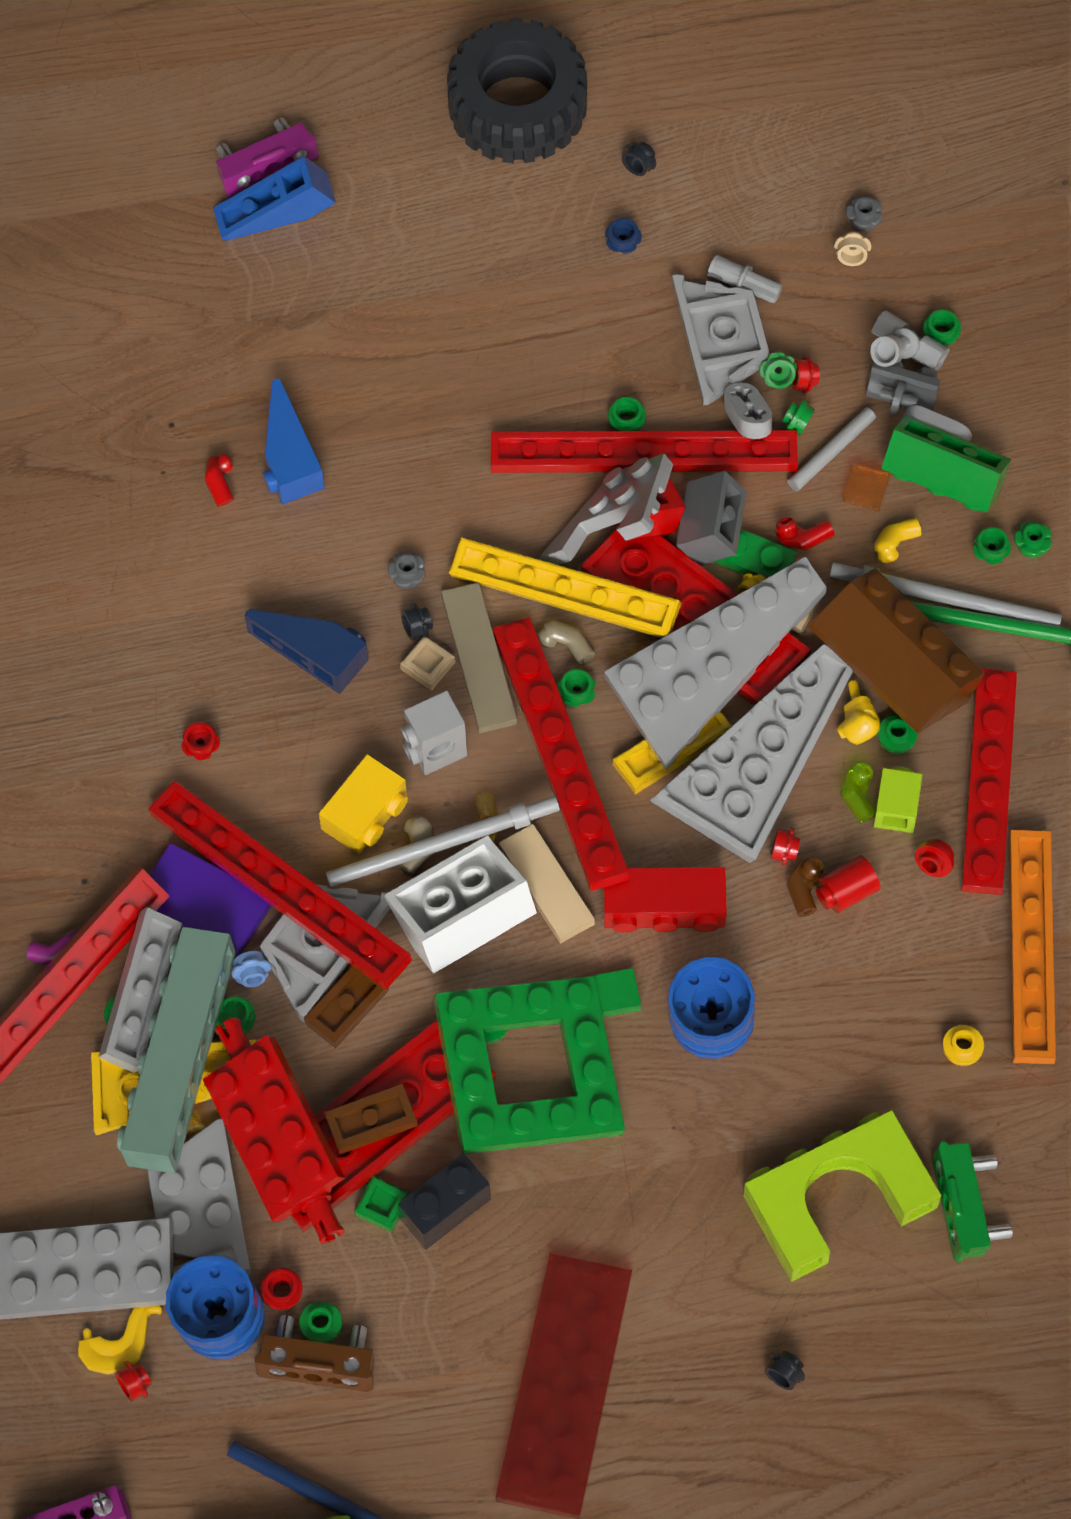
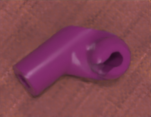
M74 929L69 931L53 945L32 941L28 948L27 960L49 965L80 930Z

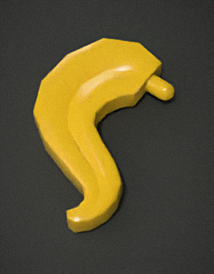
M158 1305L133 1308L128 1318L124 1335L119 1340H106L101 1336L92 1338L91 1330L85 1328L83 1330L84 1340L78 1343L79 1359L89 1371L107 1375L113 1374L124 1367V1361H129L132 1365L136 1364L140 1360L145 1348L148 1318L151 1314L161 1315L162 1307Z

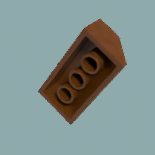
M876 568L851 581L809 626L917 734L967 704L985 674Z

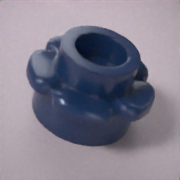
M627 218L613 221L605 232V237L607 238L606 245L613 252L631 253L636 250V245L642 240V234L637 225Z

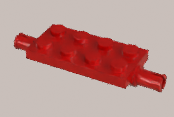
M228 1019L223 1022L226 1029L219 1025L215 1032L220 1037L230 1059L227 1063L203 1078V1082L271 1220L281 1222L293 1213L300 1211L307 1213L319 1237V1242L321 1244L330 1243L336 1239L334 1233L339 1237L345 1233L329 1202L331 1200L330 1192L332 1187L344 1180L345 1176L275 1037L266 1035L251 1045L241 1026L240 1019Z

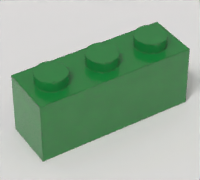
M906 415L893 431L881 469L892 473L895 478L901 481H912L924 486L934 495L947 496L962 502L963 506L970 510L987 513L999 497L1012 459Z

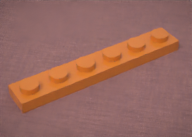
M1011 830L1009 835L1013 1063L1054 1064L1056 1060L1051 831Z

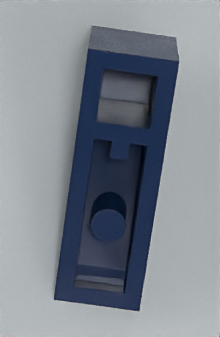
M252 609L245 613L248 633L339 694H341L368 661L366 640L353 628L345 629L336 622Z

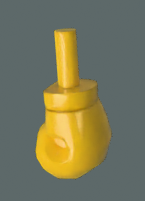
M850 681L848 687L851 701L843 707L845 720L836 727V730L841 739L847 738L851 743L859 745L877 735L880 730V719L870 699L866 696H860L858 682Z

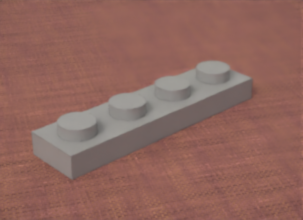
M148 907L140 911L98 1056L99 1058L133 1073L138 1071L140 1055L143 1050L147 1051L150 1040V1019L154 1013L157 1014L160 1005V984L163 977L168 976L170 969L169 954L171 945L174 941L178 940L182 926L181 922Z

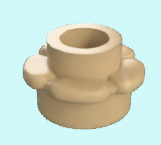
M848 232L836 239L834 248L837 249L836 253L841 263L847 266H858L866 261L868 251L871 250V242L858 232Z

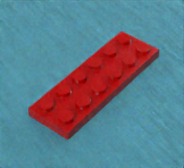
M616 529L581 566V572L679 600L681 606L671 633L738 595L660 535L633 538L626 541ZM787 633L779 642L777 649L770 656L767 655L756 668V672L737 693L755 706L811 655V649L790 633Z
M437 1020L315 1115L345 1176V1179L333 1186L330 1192L331 1200L329 1202L333 1209L454 1113ZM491 1069L494 1082L496 1080V1073ZM403 1084L418 1126L339 1155L324 1112ZM300 1211L290 1215L291 1219L303 1233L313 1226L307 1213Z

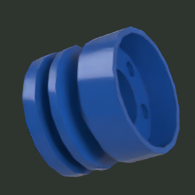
M705 957L691 961L678 971L670 985L668 997L669 1022L674 1038L684 1050L699 1058L708 1059L730 1056L746 1044L754 1028L755 994L750 978L740 966L724 958ZM715 1008L717 1019L709 1020L707 1009Z
M219 1255L200 1256L185 1263L175 1273L166 1291V1311L173 1327L180 1334L184 1342L201 1356L213 1360L231 1359L246 1352L260 1336L265 1323V1305L247 1272L233 1260ZM225 1308L227 1311L224 1317L220 1315L213 1317L211 1314L214 1309L221 1311Z

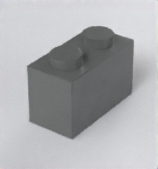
M726 471L687 482L683 502L686 507L680 521L676 546L699 565L731 557L737 553L747 491Z

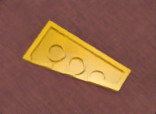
M249 1040V1042L253 1045L256 1040ZM222 1042L211 1043L195 1104L212 1099L203 1082V1078L227 1063L230 1059ZM100 1052L91 1053L93 1121L96 1136L119 1129L122 1125H127L130 1115L128 1111L129 1094L133 1087L137 1088L140 1079L138 1071L133 1073L99 1058Z

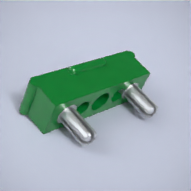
M941 1142L931 1157L938 1189L941 1194L940 1199L953 1259L960 1263L964 1258L984 1256L991 1247L990 1241L1009 1239L1013 1236V1230H1011L1012 1226L1010 1224L987 1226L975 1171L996 1169V1156L972 1157L969 1143L948 1145L946 1142Z

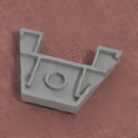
M661 454L650 459L647 457L641 458L632 466L624 469L618 467L606 475L600 488L545 549L539 559L555 565L570 562L588 534L620 523L617 531L626 541L650 533L654 526L650 515L651 513L653 515L658 513L660 507L656 496L658 492L661 494L665 491L673 463L665 454Z

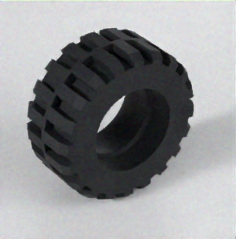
M511 19V23L506 24L497 21L491 23L490 28L485 31L483 28H480L471 34V41L468 39L463 40L457 47V54L453 55L450 60L449 73L447 74L450 120L454 122V129L458 136L465 138V144L474 151L480 148L482 156L492 160L495 159V156L500 157L504 163L514 164V160H524V163L535 162V157L542 156L545 159L554 155L555 148L557 147L564 149L571 143V135H577L582 128V119L586 117L587 71L585 70V61L582 54L576 51V45L568 37L562 39V32L550 26L546 29L543 27L542 22L531 20V23H522V19ZM511 77H525L536 80L549 90L538 101L521 106L499 103L485 93L495 83Z

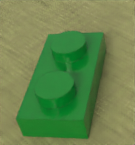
M741 529L736 555L713 561V563L742 575L747 573L753 576L761 574L769 578L792 565L796 560L797 551Z

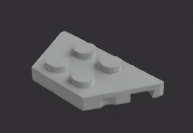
M672 275V286L703 406L709 405L724 395L726 387L734 383H741L758 371L763 361L768 360L770 353L755 296L751 290L738 287L727 288L720 283L706 281V285L684 281V275Z
M317 885L375 928L390 910L384 897L387 894L385 892H382L381 896L361 894L358 893L357 889L342 887L330 889L325 885ZM285 915L280 918L260 945L261 953L264 954L265 960L270 962L273 974L297 1016L304 1023V1018L330 991L349 965L347 961Z
M218 1119L184 1143L176 1174L148 1170L156 1219L170 1218L173 1222V1257L196 1259L232 1246L238 1260L236 1263L249 1275L251 1274L227 1134L223 1120Z

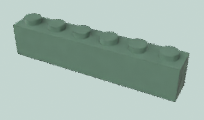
M182 927L179 941H174L171 945L169 954L171 969L169 976L163 977L160 984L159 999L161 1004L158 1014L154 1013L150 1019V1044L148 1051L143 1050L140 1055L138 1064L139 1083L137 1088L133 1087L130 1091L128 1098V1111L130 1115L127 1125L120 1127L117 1138V1148L121 1151L129 1167L176 1174L236 954L230 934Z

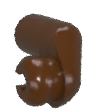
M814 856L801 860L787 880V888L799 917H806L817 911L811 890L817 883L818 878L823 874L824 865L819 858Z

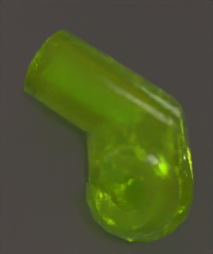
M863 762L855 764L854 767L847 771L840 790L843 801L860 824L867 822L876 814L865 797L870 780L873 778V770L868 764Z

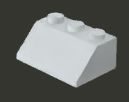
M488 836L483 837L384 895L386 902L412 947L433 974L537 913L527 881Z

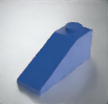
M303 156L215 206L213 210L221 238L227 241L305 221L334 205L336 201L327 172Z
M278 378L272 381L265 450L267 471L262 472L269 493L276 492L283 505L325 489L321 466Z

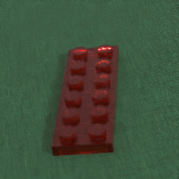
M550 1253L495 1497L496 1502L580 1519L630 1288L632 1270Z

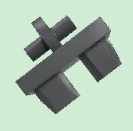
M901 361L889 367H882L874 362L866 396L892 403L890 413L895 415L899 414L901 406L907 408L911 405H918L933 411L940 379H937V371L930 368L922 367L916 373L903 369Z

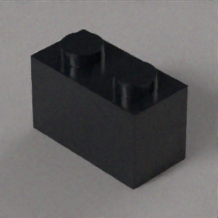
M463 1153L398 1203L400 1220L424 1249L427 1250L491 1200L490 1184Z

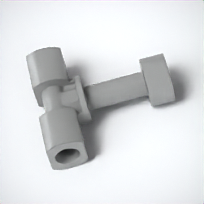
M887 310L883 311L871 330L872 334L879 337L871 345L870 353L873 361L879 366L889 367L900 362L901 359L912 357L927 368L938 371L942 367L950 349L928 335L922 339L919 338L914 331L908 329V323Z

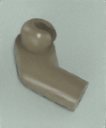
M552 620L546 622L544 628L538 633L540 642L546 647H554L557 642L565 644L578 664L587 663L595 655V652L581 631L571 625Z
M414 816L405 823L404 831L408 832L411 843L434 836L431 823L424 817ZM432 854L399 864L398 866L407 875L413 876Z

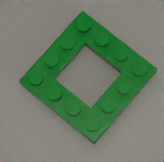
M595 976L435 994L433 1001L461 1154L623 1135L625 1126ZM560 1024L573 1096L497 1105L484 1033Z

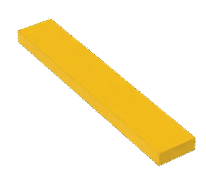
M462 537L449 571L451 577L471 583H479V585L659 638H664L671 634L681 606L680 601Z

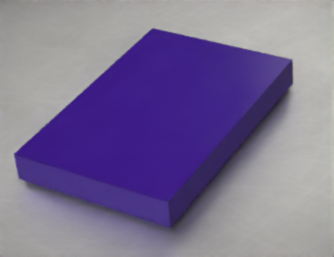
M170 843L150 874L151 878L169 895L157 912L181 922V930L182 927L230 934L236 951L235 958L243 953L272 907L230 874Z

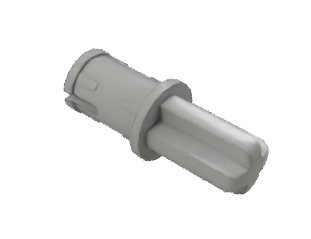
M718 254L714 257L708 269V277L728 284L733 288L738 287L751 290L754 296L770 303H775L782 291L781 284L754 273L752 266L744 267Z

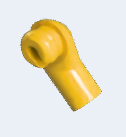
M917 518L891 524L882 529L874 543V551L878 552V560L881 563H889L898 559L899 554L896 547L901 541L921 536V527Z

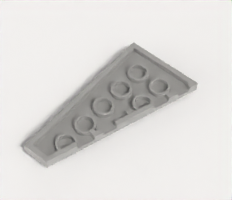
M806 557L604 671L605 679L666 771L675 762V758L687 744L690 745L696 739L699 731L714 715H717L756 672L758 665L767 655L770 656L777 649L779 642L793 627H796L826 594L825 584Z
M823 644L649 801L745 861L753 862L756 860L853 670L828 646Z

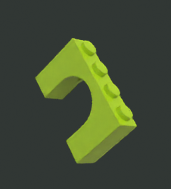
M892 1110L883 1115H880L879 1112L872 1113L860 1120L857 1128L845 1134L842 1130L836 1131L825 1137L821 1141V1146L809 1152L806 1149L795 1151L784 1160L785 1164L773 1170L769 1167L761 1168L748 1177V1182L744 1186L743 1197L791 1282L828 1264L830 1250L811 1218L805 1202V1194L808 1188L823 1174L834 1170H852L870 1178L881 1190L901 1227L938 1208L941 1194Z

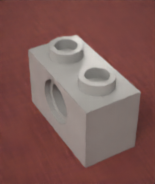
M448 691L404 710L405 726L401 727V731L406 743L403 744V748L412 766L419 764L424 775H428L467 756L465 722Z

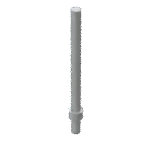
M833 562L830 577L851 582L875 567L864 565V569ZM881 573L905 595L1001 617L1060 626L1062 614Z
M555 796L528 805H524V802L508 807L509 811L328 871L326 875L330 887L513 826L515 830L531 825V820L560 811Z

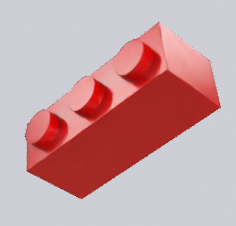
M726 867L627 868L629 880L604 887V928H613L616 932L629 933L637 928H653L655 931L663 933L673 932L677 928H694L698 932H712L726 926Z

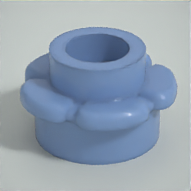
M245 952L234 959L232 977L237 983L243 984L245 987H256L263 984L269 976L271 964L265 960V956L261 952Z

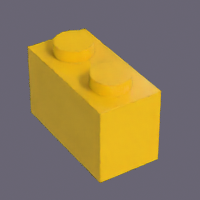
M367 754L319 813L321 830L360 855L367 845L372 847L377 843L384 831L383 825L391 816H398L406 806L408 801L406 780Z

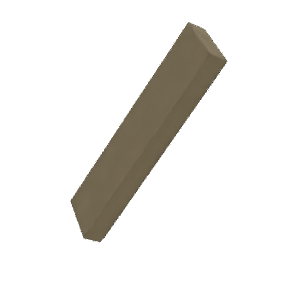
M479 583L441 591L443 605L479 734L517 725L516 713Z

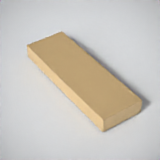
M534 824L499 842L500 851L527 881L534 904L560 944L595 925L594 917Z

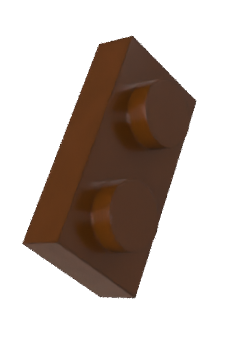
M352 966L304 1018L305 1024L336 1049L387 994L389 987L387 990H384Z
M403 1084L324 1112L339 1155L418 1126Z

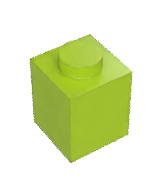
M906 767L883 768L874 822L875 828L907 833L914 832L923 774L914 773L913 770Z

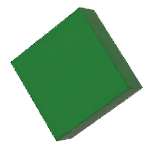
M633 968L593 975L595 976L603 1017L641 1011V1002Z
M373 1176L354 1211L355 1216L393 1233L400 1219L398 1203L410 1195V1192Z

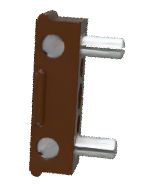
M286 1315L280 1317L276 1336L263 1335L260 1355L255 1357L256 1374L259 1377L364 1392L373 1390V1350L364 1349L367 1334L366 1327L361 1325L357 1347L359 1325H355L352 1329L349 1346L291 1339L294 1318L289 1315L287 1324Z

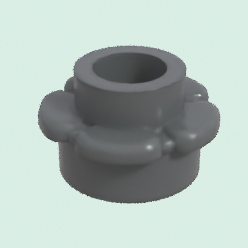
M859 196L852 200L851 205L847 206L846 216L854 229L862 232L870 231L882 220V213H880L882 206L876 199ZM867 210L868 213H862L861 211Z
M408 552L399 553L394 557V562L388 565V575L398 587L413 589L425 578V562L417 554L412 556ZM405 567L411 568L409 572H405L403 569Z

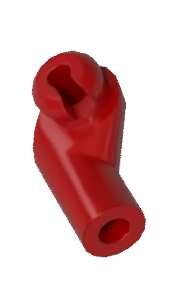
M225 453L219 454L217 457L212 455L206 461L205 482L217 507L234 501V497L223 475L230 473L233 469L231 460Z
M790 517L782 518L776 523V537L781 544L802 551L809 550L835 536L828 520H824L808 529L798 527L797 523Z

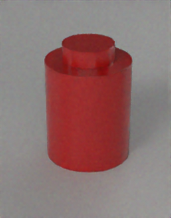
M859 855L818 878L819 887L815 891L820 903L826 910L832 908L834 912L840 913L880 891L881 885L872 865L864 856Z

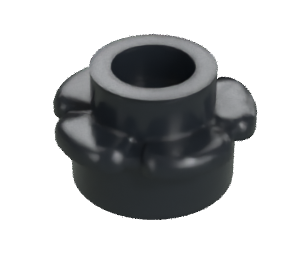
M629 142L626 145L627 151L622 155V162L628 171L636 176H643L647 171L650 172L651 169L654 170L656 168L655 152L650 145L645 142H639L638 144L636 142Z
M411 603L409 609L401 611L402 624L410 640L420 637L422 639L423 636L425 638L428 637V631L433 629V623L426 607L420 609L416 603Z
M783 1351L781 1355L777 1353L769 1355L770 1363L765 1368V1373L776 1385L786 1390H793L797 1383L805 1380V1374L802 1371L804 1365L795 1355L787 1351Z

